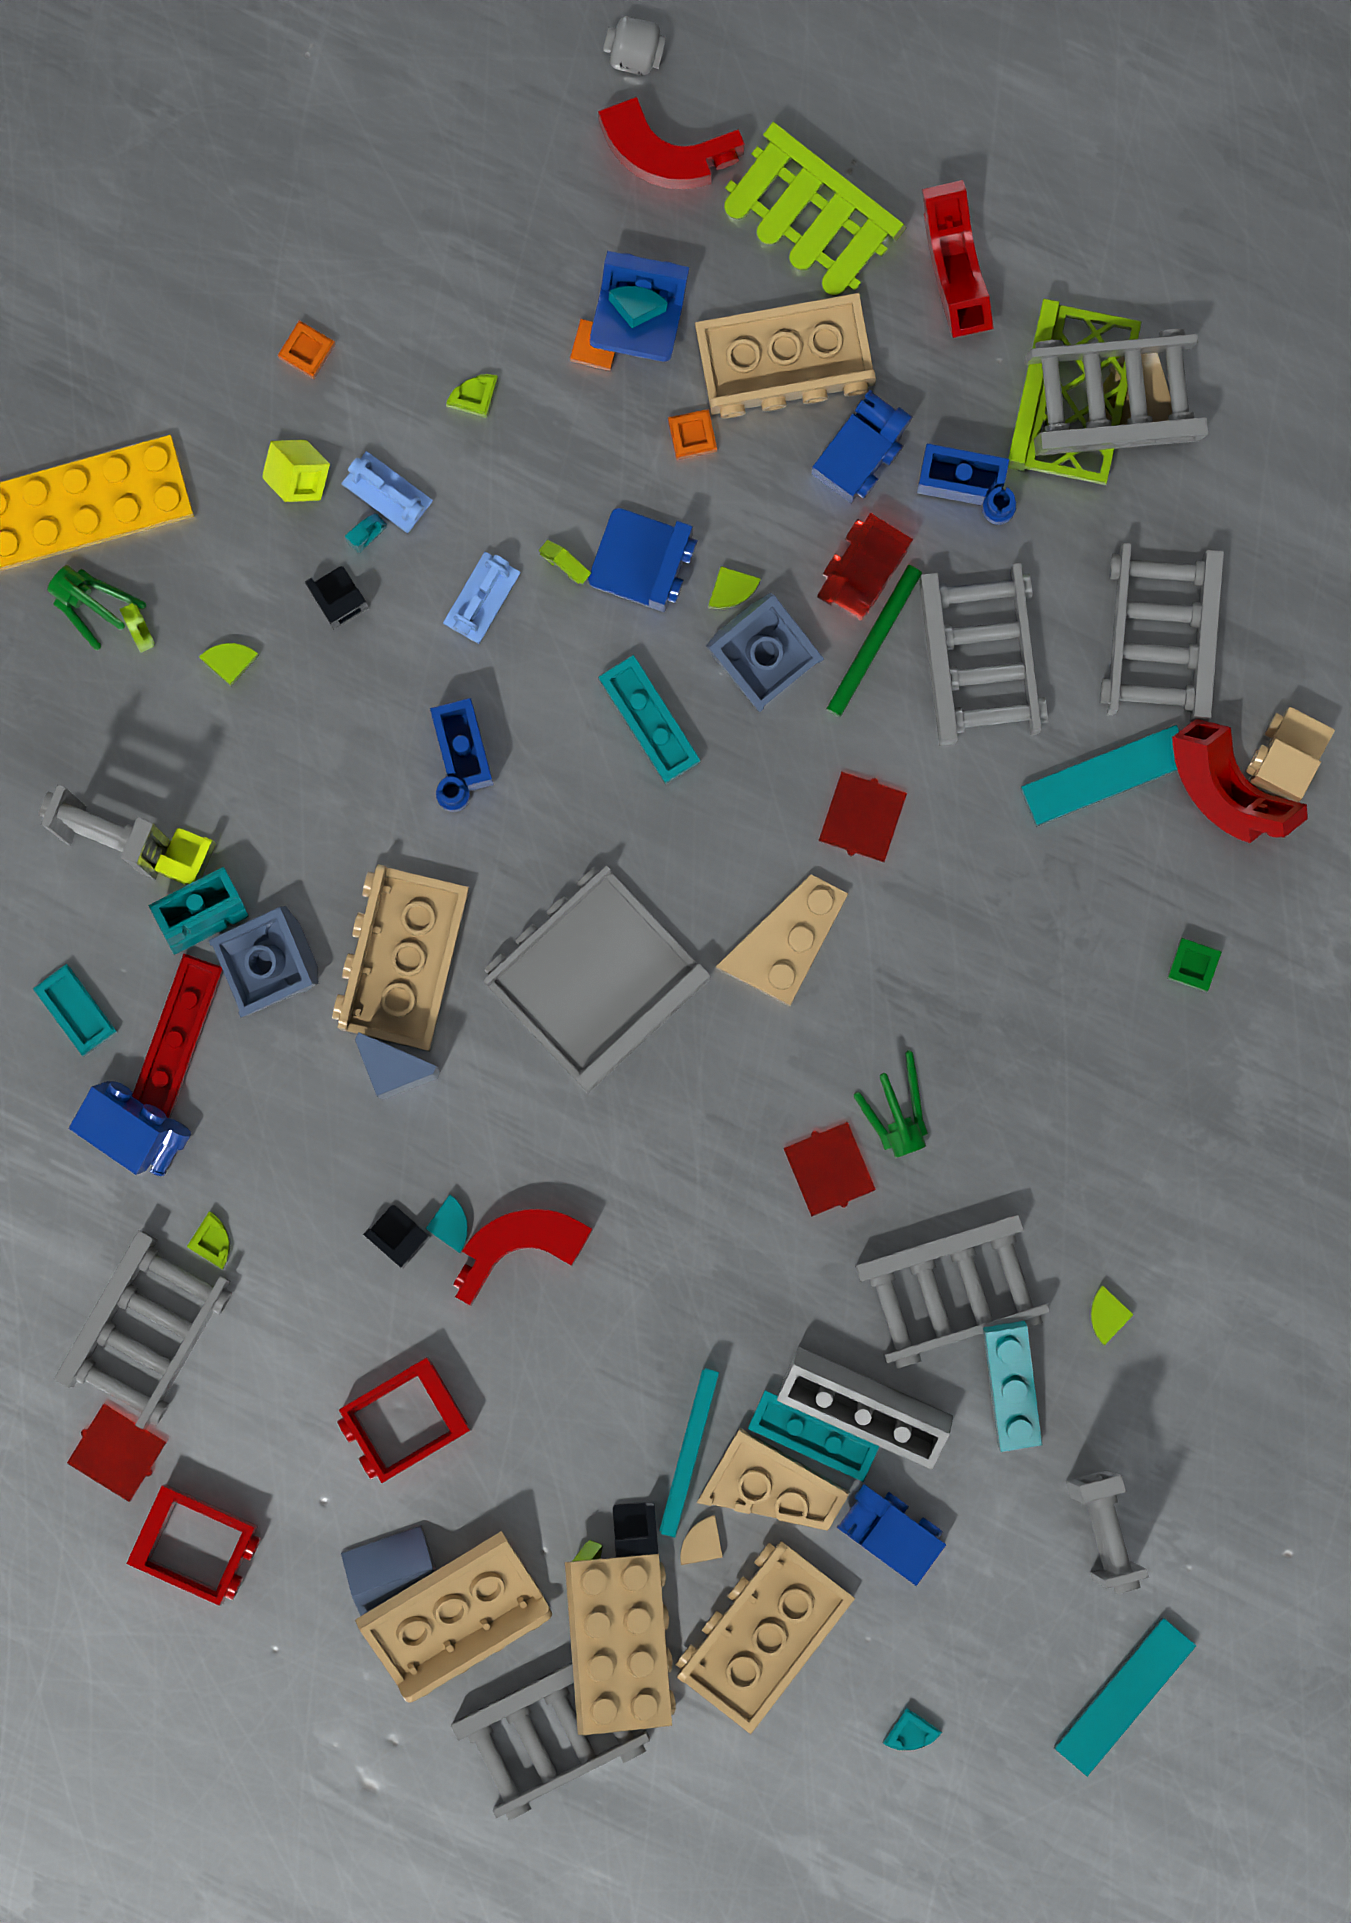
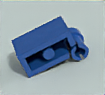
M872 390L868 391L864 396V401L861 400L856 407L855 412L857 414L851 415L812 467L811 474L851 504L858 495L864 499L879 480L874 476V473L884 462L890 466L904 447V445L899 443V440L913 418L900 407L897 410L874 394Z
M926 444L917 493L982 505V513L985 519L995 525H1003L1009 522L1016 510L1014 493L1007 487L1006 490H1003L1009 459Z
M471 698L430 708L448 777L440 781L436 790V798L439 805L449 812H458L464 809L469 802L470 791L494 785Z
M107 1081L92 1086L68 1129L135 1175L147 1171L151 1164L153 1167L149 1171L150 1173L157 1176H165L166 1170L177 1151L184 1149L192 1135L191 1131L182 1123L167 1118L166 1114L159 1108L139 1102L132 1097V1091L119 1082Z
M863 1484L854 1496L857 1501L841 1523L837 1525V1528L917 1586L946 1546L944 1542L939 1540L943 1531L924 1517H922L919 1523H916L904 1514L909 1506L896 1496L888 1492L883 1498Z

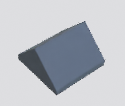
M358 1032L355 1038L375 1093L381 1100L438 1079L441 1070L431 1063Z
M422 1525L341 1553L351 1595L360 1616L437 1570Z

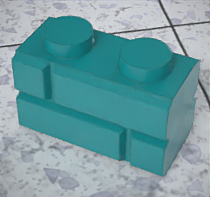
M224 867L148 905L174 955L226 929L228 924L234 925L249 917Z

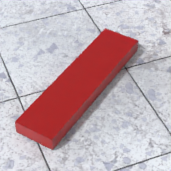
M184 953L132 1097L142 1104L153 1105L162 1110L167 1118H171L223 974L221 966Z

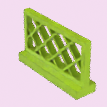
M1043 298L1032 349L1036 348L1035 344L1037 342L1047 340H1060L1064 346L1071 345L1063 333L1066 318L1084 321L1092 333L1075 345L1089 344L1095 339L1098 343L1104 342L1101 335L1114 327L1131 330L1129 340L1138 339L1142 321L1062 306L1059 301ZM1092 323L1101 324L1104 326L1096 330ZM1122 356L1108 357L1100 363L1101 370L1112 363L1121 377L1119 386L1104 395L1105 408L1112 417V426L1120 425L1128 389L1125 361L1123 369L1117 361ZM1074 360L1083 374L1065 386L1061 384L1062 396L1074 413V415L1065 420V423L1072 424L1079 420L1083 428H1086L1087 422L1083 416L1089 413L1088 406L1079 411L1067 393L1085 381L1082 360ZM1042 363L1029 364L1008 457V468L1024 472L1025 469L1107 485L1114 449L1099 450L1103 457L1100 473L1081 468L1075 459V456L1081 452L1065 453L1066 455L1053 463L1035 460L1034 439L1041 433L1043 421L1048 426V416L1045 413L1046 398ZM1117 395L1113 409L1108 400ZM1070 460L1074 468L1062 466V464Z

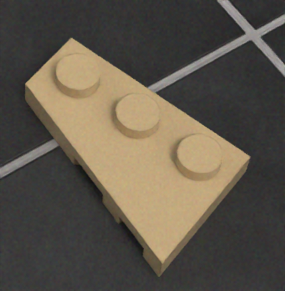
M810 875L739 943L716 968L791 1006L848 893Z
M739 1428L697 1503L731 1508L737 1512L759 1514L777 1518L779 1521L828 1531L849 1496L850 1491Z

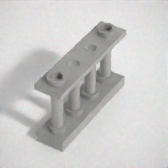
M1170 329L1159 332V337L1068 346H1061L1060 340L1037 342L1035 344L1036 348L1031 349L1025 355V364L1042 363L1048 426L1044 427L1045 432H1041L1034 439L1035 455L1202 440L1208 435L1207 417L1194 418V413L1189 412L1182 352L1190 350L1198 343L1197 334L1185 335L1184 329ZM1166 352L1172 414L1168 416L1169 421L1153 422L1152 416H1148L1141 354ZM1124 356L1131 418L1127 419V425L1112 426L1111 420L1106 418L1100 358ZM1083 360L1090 422L1086 423V428L1070 430V424L1065 423L1059 362Z
M1123 543L1119 554H1112L1110 579H1117L1110 677L1102 678L1100 703L1107 704V715H1116L1119 710V701L1184 706V710L1191 711L1190 722L1195 719L1210 720L1224 551L1207 550L1203 555L1202 561H1196L1195 565L1130 560V543ZM1129 576L1192 581L1193 586H1200L1199 603L1192 602V606L1127 601ZM1126 618L1190 623V627L1197 628L1196 644H1189L1187 648L1124 642ZM1122 659L1187 664V669H1194L1193 685H1186L1185 689L1121 684Z
M1021 563L1012 565L1010 569L1011 580L947 587L946 583L939 584L938 573L920 576L919 586L939 746L956 744L958 740L957 733L964 732V728L1029 720L1030 735L1040 733L1042 729L1041 723L1048 722L1045 697L1038 698L1026 606V599L1032 598L1031 578L1029 573L1022 574ZM1013 596L1016 621L952 628L951 624L944 625L942 609L949 608V604ZM1011 638L1019 639L1020 663L957 670V666H949L947 650H953L954 645ZM1024 679L1027 704L962 711V707L954 708L952 692L959 691V686Z
M57 784L54 793L47 792L39 810V816L44 817L41 822L43 827L68 845H71L77 833L122 852L121 858L138 873L156 880L158 873L154 870L160 854L165 856L171 841L153 823L137 817L134 826L128 824L126 827L86 812L87 807L63 786Z
M1019 1215L855 1266L860 1282L869 1280L871 1287L876 1286L896 1349L894 1352L883 1355L886 1363L895 1361L898 1369L921 1362L919 1353L982 1334L983 1327L1025 1321L1029 1328L1043 1323L1041 1315L1050 1312L1048 1305L1044 1304L1033 1307L1013 1243L1017 1242L1015 1233L1024 1231ZM991 1242L992 1248H997L1017 1310L1015 1314L996 1320L992 1318L973 1258L974 1255H977L974 1246ZM949 1254L952 1262L957 1261L977 1326L955 1333L952 1332L932 1269L936 1268L934 1259ZM910 1267L912 1275H917L936 1335V1339L913 1346L892 1281L896 1280L894 1272Z
M138 1230L54 1380L68 1388L74 1387L77 1381L82 1384L85 1381L140 1411L142 1414L135 1426L147 1429L150 1423L157 1426L169 1406V1403L164 1401L165 1396L213 1312L221 1314L232 1292L227 1290L231 1281L225 1277L219 1276L213 1287L158 1256L159 1251L153 1248L157 1239ZM140 1270L145 1273L150 1270L205 1301L193 1324L137 1293L138 1288L132 1284ZM119 1307L124 1310L129 1307L184 1338L172 1361L116 1330L117 1325L111 1321ZM98 1344L103 1347L108 1344L163 1375L151 1398L94 1366L96 1362L90 1358Z
M1104 1471L1066 1481L1070 1498L1082 1502V1505L1085 1504L1088 1508L1104 1569L1090 1572L1092 1581L1106 1589L1114 1587L1115 1594L1141 1588L1139 1580L1149 1578L1146 1568L1131 1561L1129 1562L1114 1506L1115 1503H1118L1116 1495L1126 1492L1122 1475Z
M572 1662L451 1724L458 1741L468 1737L470 1743H476L504 1800L503 1803L493 1808V1813L496 1818L506 1814L508 1820H512L531 1810L528 1802L619 1756L624 1763L646 1752L643 1744L650 1741L647 1730L635 1736L631 1730L613 1732L619 1744L595 1755L587 1736L578 1735L577 1717L566 1696L570 1694L567 1686L574 1683ZM543 1698L547 1705L552 1704L580 1761V1764L560 1774H557L528 1715L532 1713L529 1705ZM505 1717L509 1724H514L542 1780V1783L520 1794L490 1735L494 1732L491 1724Z

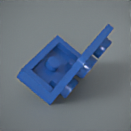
M607 251L601 291L590 334V345L597 349L662 362L669 361L672 357L685 298L689 267L667 261L661 262L636 257L628 253L621 254ZM623 286L643 287L664 298L667 301L666 312L631 328L608 300L609 292L612 289Z
M622 508L614 509L610 515L592 565L591 575L588 577L590 586L665 613L668 602L676 603L684 579L678 578L682 563L690 564L698 540L692 538L693 526L676 521L675 527Z

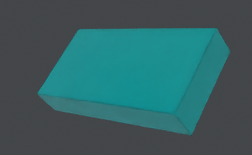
M68 964L33 988L83 1057L118 1032Z

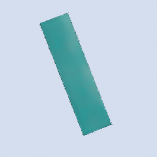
M1178 726L1169 727L1021 786L1020 789L1035 826H1040L1178 771L1172 737L1179 732Z
M705 1368L701 1372L659 1530L663 1535L676 1537L719 1372Z
M1162 1617L1055 1745L1054 1749L1088 1777L1194 1650L1196 1645Z

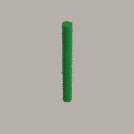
M911 565L906 567L827 706L826 710L837 717L842 716L922 575L919 569Z

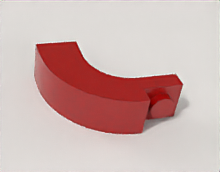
M637 97L598 111L600 127L615 157L631 173L648 183L660 187L693 189L710 185L711 172L709 167L715 166L717 170L730 167L739 161V156L744 155L745 144L739 129L692 146H677L662 140L649 127Z
M963 180L922 189L925 208L923 216L932 265L952 337L956 338L994 329L990 297L977 259L971 229L967 191Z
M1195 719L1172 737L1175 763L1186 791L1201 812L1224 832L1248 843L1253 842L1263 833H1267L1271 837L1285 838L1308 819L1307 804L1264 793L1245 778L1235 760L1231 727Z
M544 1209L520 1210L496 1218L482 1227L462 1250L463 1253L474 1258L476 1261L473 1267L465 1264L457 1276L453 1286L458 1288L459 1291L455 1297L472 1306L499 1260L519 1249H540L573 1266L593 1229L568 1215Z

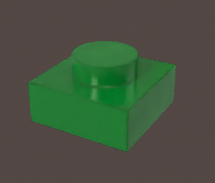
M1181 938L1167 979L1207 993L1222 952Z

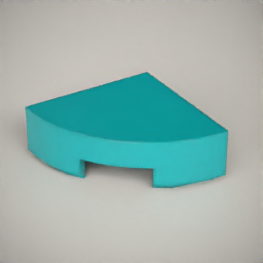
M623 286L612 289L609 292L608 300L631 328L666 312L667 301L664 298L643 287Z
M372 514L345 535V539L357 553H361L387 528V523L378 514Z
M449 1195L425 1229L461 1253L467 1241V1218L460 1203L452 1195Z
M906 1707L882 1743L896 1750H916L934 1742L941 1735L942 1731Z

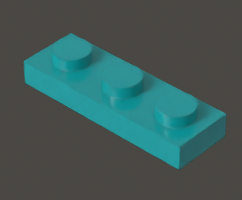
M634 655L598 677L665 785L701 763L698 755Z
M1025 1321L983 1327L998 1448L1000 1452L1041 1446L1042 1439L1027 1324Z
M766 1390L764 1391L747 1429L864 1482L880 1446L777 1401V1395Z

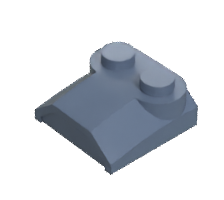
M772 593L749 605L721 628L706 645L715 661L723 667L758 712H761L768 702L812 666L824 660Z
M286 906L278 907L208 940L210 946H213L238 1005L240 1018L278 1003L297 993L306 992L319 984L318 966L298 920Z

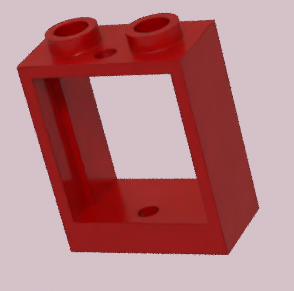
M429 1357L424 1358L339 1409L343 1418L337 1421L348 1442L351 1443L356 1440L364 1452V1455L359 1457V1461L369 1478L372 1480L378 1476L381 1483L386 1482L471 1431L470 1426ZM418 1376L450 1431L387 1467L356 1413Z
M165 1484L161 1486L126 1564L220 1606L224 1604L226 1598L234 1600L243 1577L237 1574L243 1559L252 1560L261 1540L260 1537L255 1536L258 1525ZM176 1503L242 1532L217 1589L151 1560Z

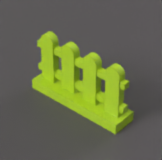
M772 122L763 134L770 142L764 151L757 146L751 153L757 160L738 185L730 180L725 187L731 193L725 201V211L733 219H743L751 210L762 217L763 220L757 228V235L767 245L778 243L784 235L796 245L791 250L789 259L796 269L808 270L816 261L828 269L822 279V286L829 295L839 296L848 287L856 291L861 285L856 276L875 252L881 257L886 253L888 248L882 243L888 235L897 241L906 230V226L780 126ZM790 159L802 167L797 176L785 168ZM779 176L789 186L769 210L759 202V199L776 177ZM823 184L835 193L829 202L817 193ZM811 201L822 211L802 236L791 225ZM855 210L868 219L862 227L850 219ZM844 227L854 235V238L836 261H834L823 252L841 228Z

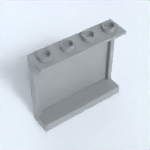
M607 865L600 872L596 867L588 871L577 882L581 889L570 900L565 896L558 899L546 911L550 918L539 929L534 924L527 928L515 940L519 947L509 957L501 953L484 969L488 976L483 980L486 986L587 1093L597 1086L711 978L709 973L691 958L611 873V869Z

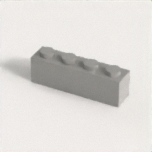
M798 1347L785 1374L777 1397V1401L931 1470H933L950 1435L953 1415L800 1347Z

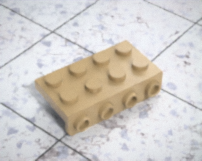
M859 293L695 322L711 415L720 413L721 418H734L744 415L746 408L761 406L762 411H773L786 407V401L802 398L805 404L817 403L827 400V394L844 391V396H856L867 393L869 391L868 387L874 386L876 383Z
M377 864L375 873L368 871L362 896L369 897L365 914L357 913L352 937L359 938L355 955L347 954L342 978L349 979L345 996L337 995L332 1019L339 1020L337 1026L339 1030L354 1034L360 1032L371 1038L430 1052L469 887L387 868L380 864Z
M501 1531L355 1619V1622L364 1638L397 1684L405 1701L411 1703L428 1695L432 1690L455 1676L466 1672L470 1667L493 1653L501 1651L505 1646L526 1633L537 1629L551 1618L552 1611L536 1582Z
M781 1540L776 1547L771 1543L766 1545L754 1561V1564L760 1567L750 1581L745 1577L739 1580L727 1596L733 1601L723 1615L719 1611L712 1615L701 1630L707 1636L700 1646L696 1649L690 1644L675 1664L681 1669L677 1674V1678L690 1686L750 1734H752L855 1600L852 1595Z
M659 1554L565 1562L578 1735L672 1726L671 1716L675 1713L676 1703L673 1692L669 1690L668 1673L672 1670V1655L670 1649L666 1647L665 1630H667L669 1625V1614L667 1607L662 1601L661 1587L665 1585L666 1574L663 1563L659 1562Z

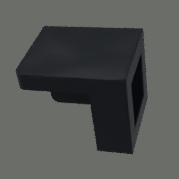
M343 566L336 568L315 582L312 577L305 581L307 588L333 630L369 609L361 592L355 586Z
M395 1205L390 1206L371 1229L368 1228L363 1234L403 1269L431 1238L429 1234Z
M655 1501L614 1505L613 1522L616 1557L658 1554Z

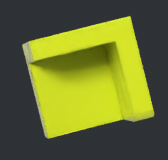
M307 440L270 441L262 477L284 502L319 501L322 498L330 463Z
M177 828L165 856L160 854L154 870L162 876L187 886L202 878L216 843L207 837L203 838L184 829Z

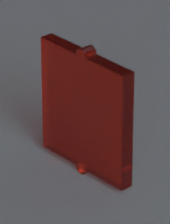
M841 771L818 842L845 850L847 855L851 857L858 854L884 863L907 793L878 784L876 778L869 781Z
M848 1122L822 1133L813 1131L810 1138L783 1148L811 1217L839 1205L845 1208L849 1201L876 1190Z
M104 1403L89 1428L81 1431L82 1439L67 1464L126 1501L131 1502L145 1477L153 1474L151 1468L167 1442L147 1429L135 1426L136 1423Z

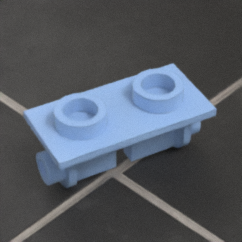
M368 451L360 459L357 457L348 468L350 473L341 483L407 534L433 502L431 498Z
M484 552L443 624L480 644L521 572L511 567L509 562L498 555L492 556Z

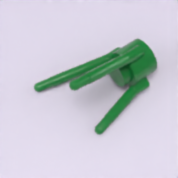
M65 565L54 575L48 585L47 592L56 598L53 605L69 618L93 649L99 650L101 644L71 606L77 609L84 603L119 630L124 629L125 624L89 596L92 591L89 586L128 604H136L140 609L146 608L144 601L92 577L83 569L76 572L70 566Z
M910 1050L905 1053L914 1123L911 1116L903 1117L895 1092L886 1073L880 1074V1081L895 1122L887 1125L889 1133L860 1092L854 1093V1099L879 1135L884 1150L892 1148L895 1158L926 1147L923 1136L928 1134L923 1121L914 1055Z

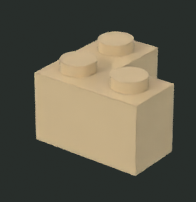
M1289 707L1283 716L1276 713L1265 732V736L1271 738L1267 747L1261 745L1259 750H1256L1245 771L1252 775L1249 782L1264 793L1296 802L1301 801L1321 763L1319 760L1335 729L1292 707Z

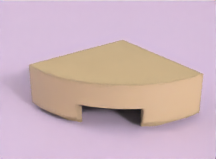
M715 1515L702 1519L687 1533L681 1547V1565L723 1558Z

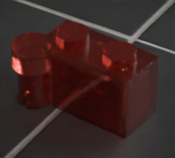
M872 513L869 514L865 522L857 519L845 538L851 544L842 557L837 554L833 556L823 572V576L827 577V580L817 595V598L830 606L833 603L837 604L859 618L860 621L863 620L865 615H868L907 554L913 541L912 538Z

